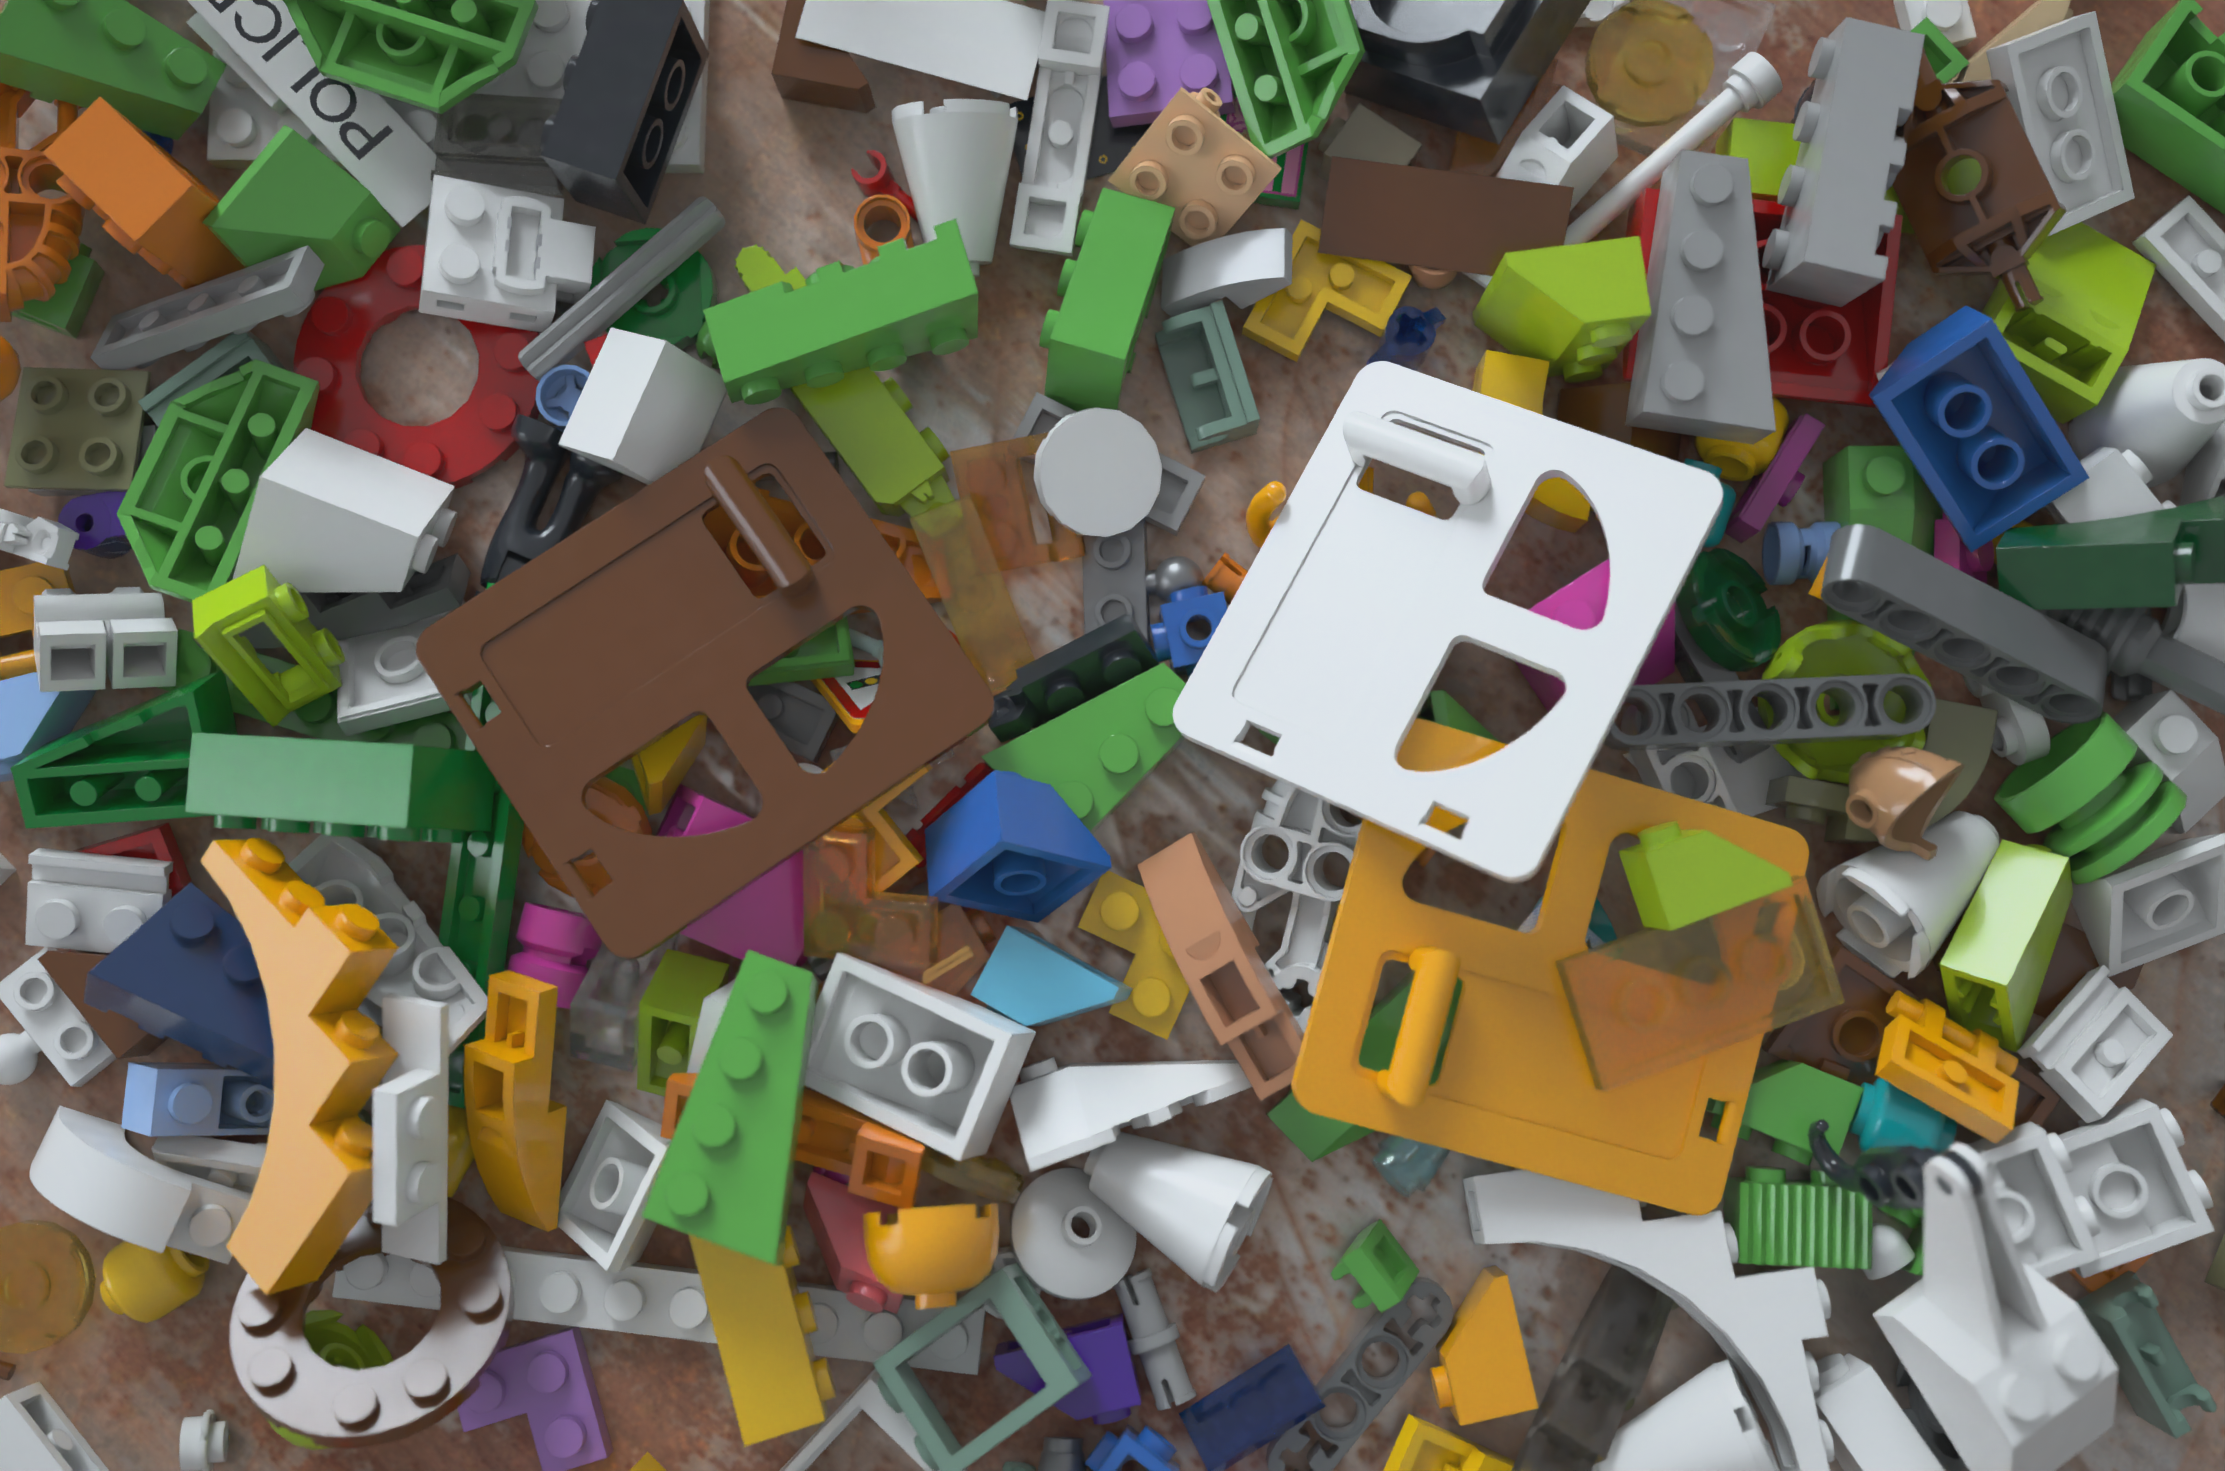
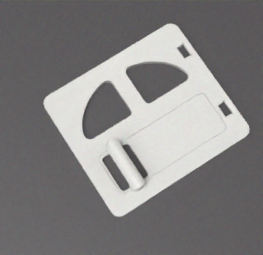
M1378 361L1371 363L1357 374L1173 708V721L1179 732L1189 741L1508 882L1527 880L1539 870L1722 508L1721 484L1712 474L1390 362ZM1397 424H1402V425H1405V426L1414 428V429H1416V430H1419V431L1428 433V434H1430V435L1439 437V438H1441V439H1444V440L1453 442V443H1455V444H1458V445L1467 447V448H1469V449H1472V450L1481 452L1483 455L1478 454V453H1475V452H1472V451H1469V450H1467V449H1464V448H1461V447H1458V446H1455V445H1453V444L1444 442V441H1442V440H1439V439L1430 437V436H1428V435H1425V434L1416 432V431H1414V430H1411V429L1402 427V426L1397 425ZM1376 459L1452 487L1453 494L1460 504L1449 520H1442L1364 491L1358 485L1371 460ZM1550 478H1563L1584 495L1595 511L1606 537L1610 556L1608 603L1603 621L1597 627L1590 630L1574 629L1489 596L1484 592L1489 578L1536 489L1543 481ZM1460 642H1471L1556 676L1565 683V695L1542 721L1512 744L1484 759L1459 768L1435 772L1409 771L1397 764V754L1450 652ZM1250 726L1280 738L1274 749L1273 757L1240 743ZM1435 806L1469 820L1463 831L1462 840L1424 824L1430 818Z

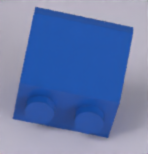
M994 770L925 829L929 899L1035 923L1043 920L1112 868L1111 856L1050 784L1024 778L1012 771Z

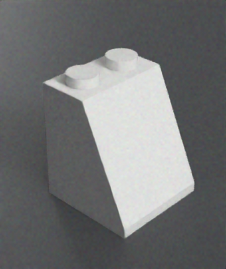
M305 428L260 476L233 580L265 565L281 585L289 582L298 592H401L415 571L423 574L427 573L438 546L444 547L457 518V512L448 509L455 486Z

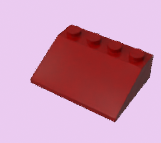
M1646 188L1629 208L1626 238L1636 236L1640 238L1646 280L1660 189ZM1752 199L1772 397L1877 408L1869 394L1879 382L1876 373L1888 366L1903 215L1895 214L1892 230L1889 233L1884 232L1880 244L1875 251V255L1888 257L1885 280L1844 306L1838 307L1765 290L1770 269L1763 268L1762 266L1763 254L1771 232L1775 228L1780 229L1785 205H1780L1774 201ZM1639 330L1623 348V381H1632Z

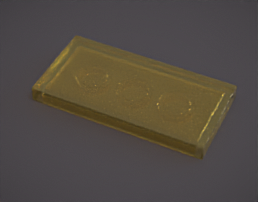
M1793 875L1791 876L1793 886L1673 931L1646 928L1555 961L1596 1089L1603 1092L1612 1090L1845 1003L1805 876Z

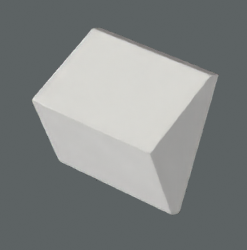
M611 328L559 441V446L650 485L701 452L727 394L722 375L666 340Z
M2225 833L2179 840L2137 856L2110 874L2090 883L2076 885L2072 882L2073 896L2071 902L2099 966L2105 965L2111 971L2107 975L2108 977L2225 933Z
M609 1100L605 1101L560 1192L557 1226L607 1272L619 1274L640 1260L657 1225V1222L641 1216L672 1140L660 1137L661 1124Z

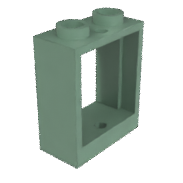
M1018 1263L999 1269L957 1300V1306L946 1308L872 1363L881 1376L877 1380L881 1395L895 1412H903L917 1433L914 1437L916 1449L922 1460L933 1471L965 1470L1092 1377V1374ZM992 1301L1047 1387L962 1448L908 1364V1361Z

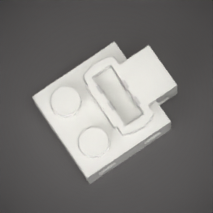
M434 174L429 206L419 312L542 333L552 324L556 301L576 304L589 292L592 280L596 227L563 221V198Z

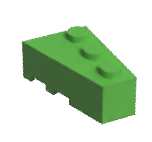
M7 0L0 12V83L30 91L31 98L51 104L57 99L89 108L99 97H102L139 129L174 140H178L202 114L227 66L126 0Z

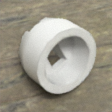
M1873 1223L1872 1269L1862 1270L1868 1279H1879L1906 1266L1913 1260L1915 1253L1900 1231L1883 1223Z

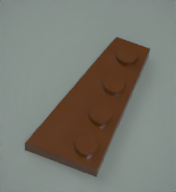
M1835 943L1764 1043L1762 1049L1769 1054L1788 1061L1792 1060L1806 1064L1860 1086L1864 1082L1873 1085L1879 1078L1875 1074L1884 1029L1895 1019L1886 1013V1006L1895 992L1900 990L1917 1001L1922 999L1844 947ZM2018 1064L2016 1070L2010 1076L2019 1082L2013 1128L2028 1122L2041 1127L2062 1097L2048 1083Z

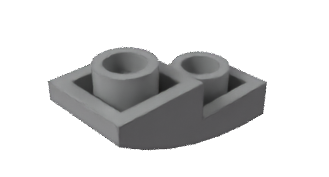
M1286 228L1241 232L1200 243L1164 259L1161 309L1171 317L1209 306L1210 303H1214L1225 296L1239 308L1243 309L1291 285L1292 233Z

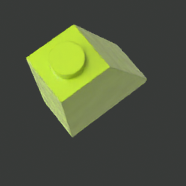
M2002 839L1940 963L1950 1019L1970 1031L1980 1028L1999 1040V1047L2017 1052L2023 1043L2073 896L2069 857L2051 853L2050 848L2042 845L2029 844L2025 846Z

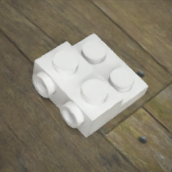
M2139 1098L2110 1109L2102 1119L2088 1124L2083 1119L2079 1120V1128L2058 1135L2073 1166L2072 1171L2064 1173L2074 1197L2082 1195L2087 1200L2101 1230V1234L2092 1237L2101 1259L2074 1268L2081 1277L2085 1278L2215 1231L2206 1213V1209L2213 1207L2211 1195L2199 1174L2193 1169L2187 1171L2177 1149L2185 1145L2184 1137L2177 1121L2167 1108L2159 1109L2158 1105Z
M2028 1122L2014 1127L2013 1131L1997 1144L1984 1138L1966 1145L1981 1158L1989 1170L1999 1207L2021 1260L2045 1279L2101 1259L2092 1237L2101 1234L2100 1226L2087 1200L2082 1195L2074 1197L2064 1173L2072 1171L2073 1166L2062 1141L2055 1132L2046 1134L2044 1129L2032 1122Z

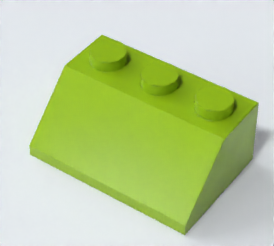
M1636 236L1505 253L1473 311L1474 325L1514 355L1550 361L1547 377L1564 375L1565 382L1570 383L1583 382L1600 377L1603 374L1602 370H1605L1617 358V355L1652 315L1640 238Z

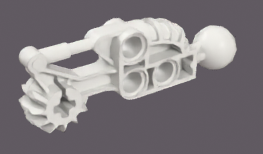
M1277 780L1272 788L1265 787L1262 798L1267 801L1264 810L1257 809L1251 831L1245 836L1240 846V863L1232 890V898L1252 930L1258 909L1293 891L1292 906L1281 948L1265 964V967L1305 1034L1312 1004L1306 1008L1300 1006L1301 995L1292 992V988L1307 981L1309 982L1308 993L1315 997L1329 945L1328 938L1334 915L1344 887L1335 886L1325 878L1323 862L1330 852H1338L1344 855L1351 864L1361 824L1355 825L1347 822L1341 815L1338 806ZM1270 834L1282 838L1287 844L1289 859L1282 869H1275L1264 860L1262 845Z

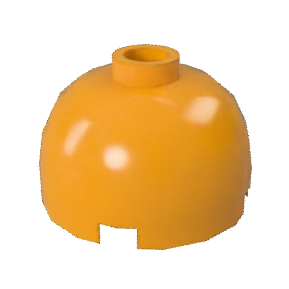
M976 1204L897 1210L898 1214H887V1226H880V1212L863 1214L864 1244L868 1264L878 1282L892 1293L908 1296L915 1295L916 1309L957 1306L956 1292L978 1286L991 1272L999 1246L998 1204H987L979 1207L980 1218H977Z

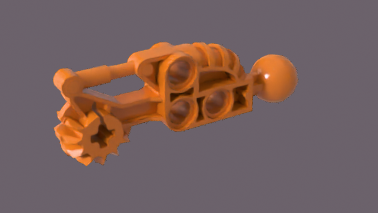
M0 83V322H12V311L24 309L25 301L34 299L42 302L49 301L56 292L54 285L67 282L72 269L68 260L77 257L80 249L78 237L81 235L85 208L56 183L64 173L43 154L78 118V110L81 109V106L55 99L54 104L57 106V132L51 134L30 150L18 149L19 119L36 99L30 97V91ZM54 189L62 191L66 195L56 199H48L39 196L38 193ZM0 335L1 402L13 393L21 373L18 353L2 335Z

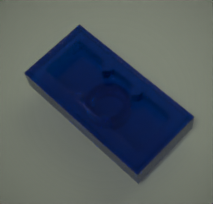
M1288 1344L1183 1410L1179 1415L1207 1470L1225 1471L1326 1407V1404L1297 1352Z

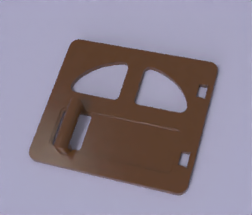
M781 407L763 411L436 621L421 633L416 644L417 658L607 949L614 955L629 960L646 956L985 727L991 720L995 708L993 694L800 418L791 410ZM771 476L777 480L825 549L826 555L813 566L810 565L755 486V483L762 478ZM722 506L777 588L767 596L757 598L751 593L704 525L703 519L717 507ZM857 610H868L874 613L880 621L884 647L881 677L872 705L857 734L839 758L824 772L815 774L806 772L798 765L751 696L749 683L755 676L850 613ZM482 685L485 686L501 711L500 714L489 720L485 726L482 725L464 698L465 694L472 693ZM705 715L711 719L759 790L763 801L762 809L758 816L738 826L707 834L666 837L634 833L610 825L588 810L585 799L586 793L593 783L693 717ZM592 852L595 853L613 881L599 890L596 896L574 865L575 861L582 860Z

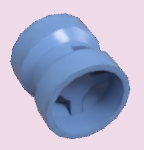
M563 364L550 369L542 376L536 387L535 400L539 412L548 422L564 432L590 375L587 370L576 365Z
M1817 521L1809 528H1798L1793 522L1769 523L1765 530L1762 545V567L1766 582L1769 585H1791L1797 579H1808L1811 583H1814L1828 555L1831 535L1841 528V525L1836 521Z

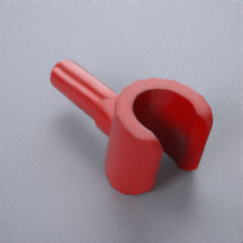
M867 150L866 154L869 160L879 172L872 178H864L852 168V176L860 191L868 198L874 195H889L897 198L906 207L909 216L918 222L912 198L895 182L885 157L878 151Z

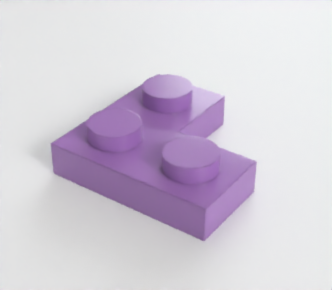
M573 1326L505 1347L504 1350L499 1349L491 1364L479 1378L481 1386L468 1400L457 1408L463 1432L527 1413L542 1471H566L605 1459L613 1452L580 1327Z

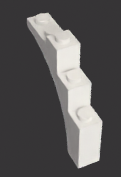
M1523 1169L1463 1179L1474 1245L1529 1243L1577 1251L1625 1269L1666 1294L1711 1334L1743 1376L1768 1425L1781 1471H1830L1828 1462L1834 1460V1444L1827 1424L1818 1418L1813 1392H1818L1819 1373L1812 1354L1809 1351H1804L1802 1342L1804 1339L1828 1336L1825 1320L1831 1316L1830 1298L1823 1281L1816 1279L1814 1267H1791L1734 1276L1732 1263H1737L1738 1244L1732 1226L1729 1223L1723 1222L1721 1210L1711 1211L1704 1215L1687 1214L1642 1221L1640 1208L1646 1207V1202Z

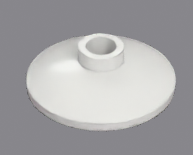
M1079 1168L1052 1170L1031 1182L1015 1203L1009 1227L1010 1243L1014 1257L1027 1278L1044 1292L1067 1300L1089 1299L1111 1289L1128 1271L1136 1249V1230L1089 1190L1091 1176L1084 1173V1169ZM1073 1217H1080L1086 1221L1090 1228L1088 1238H1080L1075 1235L1071 1227Z

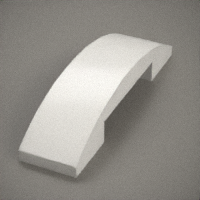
M1047 0L1038 57L1039 73L1022 183L1019 182L1010 247L1072 256L1093 140L1110 6L1071 0Z

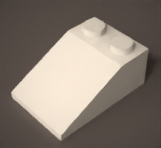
M837 953L816 1003L805 1085L958 1161L986 1154L1036 1031L978 1004L847 954Z

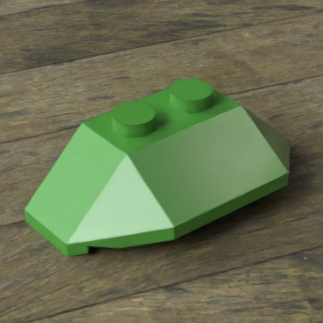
M283 0L311 57L324 77L443 114L516 65L539 8L536 0Z
M1207 0L1251 143L1272 159L1317 138L1365 53L1349 0Z
M254 359L240 366V371L215 379L170 402L117 511V516L151 589L192 603V600L233 580L260 476L305 428L311 430L320 389L318 381Z

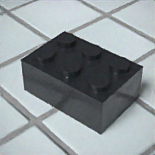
M592 0L586 15L587 35L579 55H573L570 58L564 72L563 88L565 93L557 114H552L548 117L542 130L541 150L543 152L541 156L576 202L646 225L709 52L684 0Z

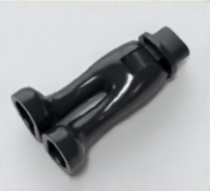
M517 414L512 425L511 435L525 455L524 467L512 500L489 544L481 572L480 585L487 589V583L499 582L577 532L598 493L604 487L621 479L623 474L559 446V441L563 435L562 431L533 418ZM570 456V470L565 477L557 505L545 528L538 530L537 523L542 509L563 466ZM476 590L474 597L483 591Z

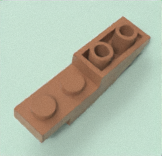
M1192 832L1137 866L1167 943L1202 1014L1220 1046L1226 1043L1229 1045L1261 1101L1292 1084L1304 1033L1255 950L1260 944L1195 832Z

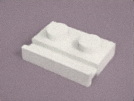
M38 848L29 854L28 864H32V880L28 882L25 945L111 953L171 900L172 889H169V873L173 871V862Z
M2105 965L2088 971L2017 1051L2024 1059L2028 1057L2033 1059L2042 1069L2039 1075L2087 1124L2104 1118L2173 1036L2126 987L2119 989L2107 977L2111 971Z

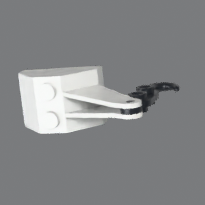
M1820 1119L1811 1123L1808 1131L1809 1146L1821 1169L1834 1183L1850 1192L1862 1193L1870 1203L1877 1207L1886 1205L1893 1209H1925L1923 1278L1875 1312L1873 1316L1969 1471H2055L2114 1425L2118 1367L2079 1306L2021 1260L1999 1207L1989 1170L1981 1158L1967 1146L1958 1143L1952 1145L1941 1154L1930 1147L1921 1149L1914 1145L1871 1147L1857 1157L1854 1165H1850L1839 1157L1827 1141L1825 1132L1829 1129L1828 1122Z

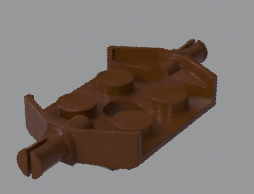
M1923 48L1913 110L1906 123L1901 127L1896 126L1895 136L1904 138L1907 147L1904 165L1897 173L1892 186L1934 274L1940 276L1993 275L1994 278L2002 280L2015 307V312L2025 311L2030 308L2029 304L2035 306L2044 300L2027 266L2030 264L2028 259L2036 252L2067 210L2058 201L2006 93L2009 91L2007 85L1997 79L1943 83L1942 80L1936 77L1926 56V51ZM1976 159L1982 170L1981 179L1976 188L1963 195L1951 193L1947 184L1951 168L1961 160Z

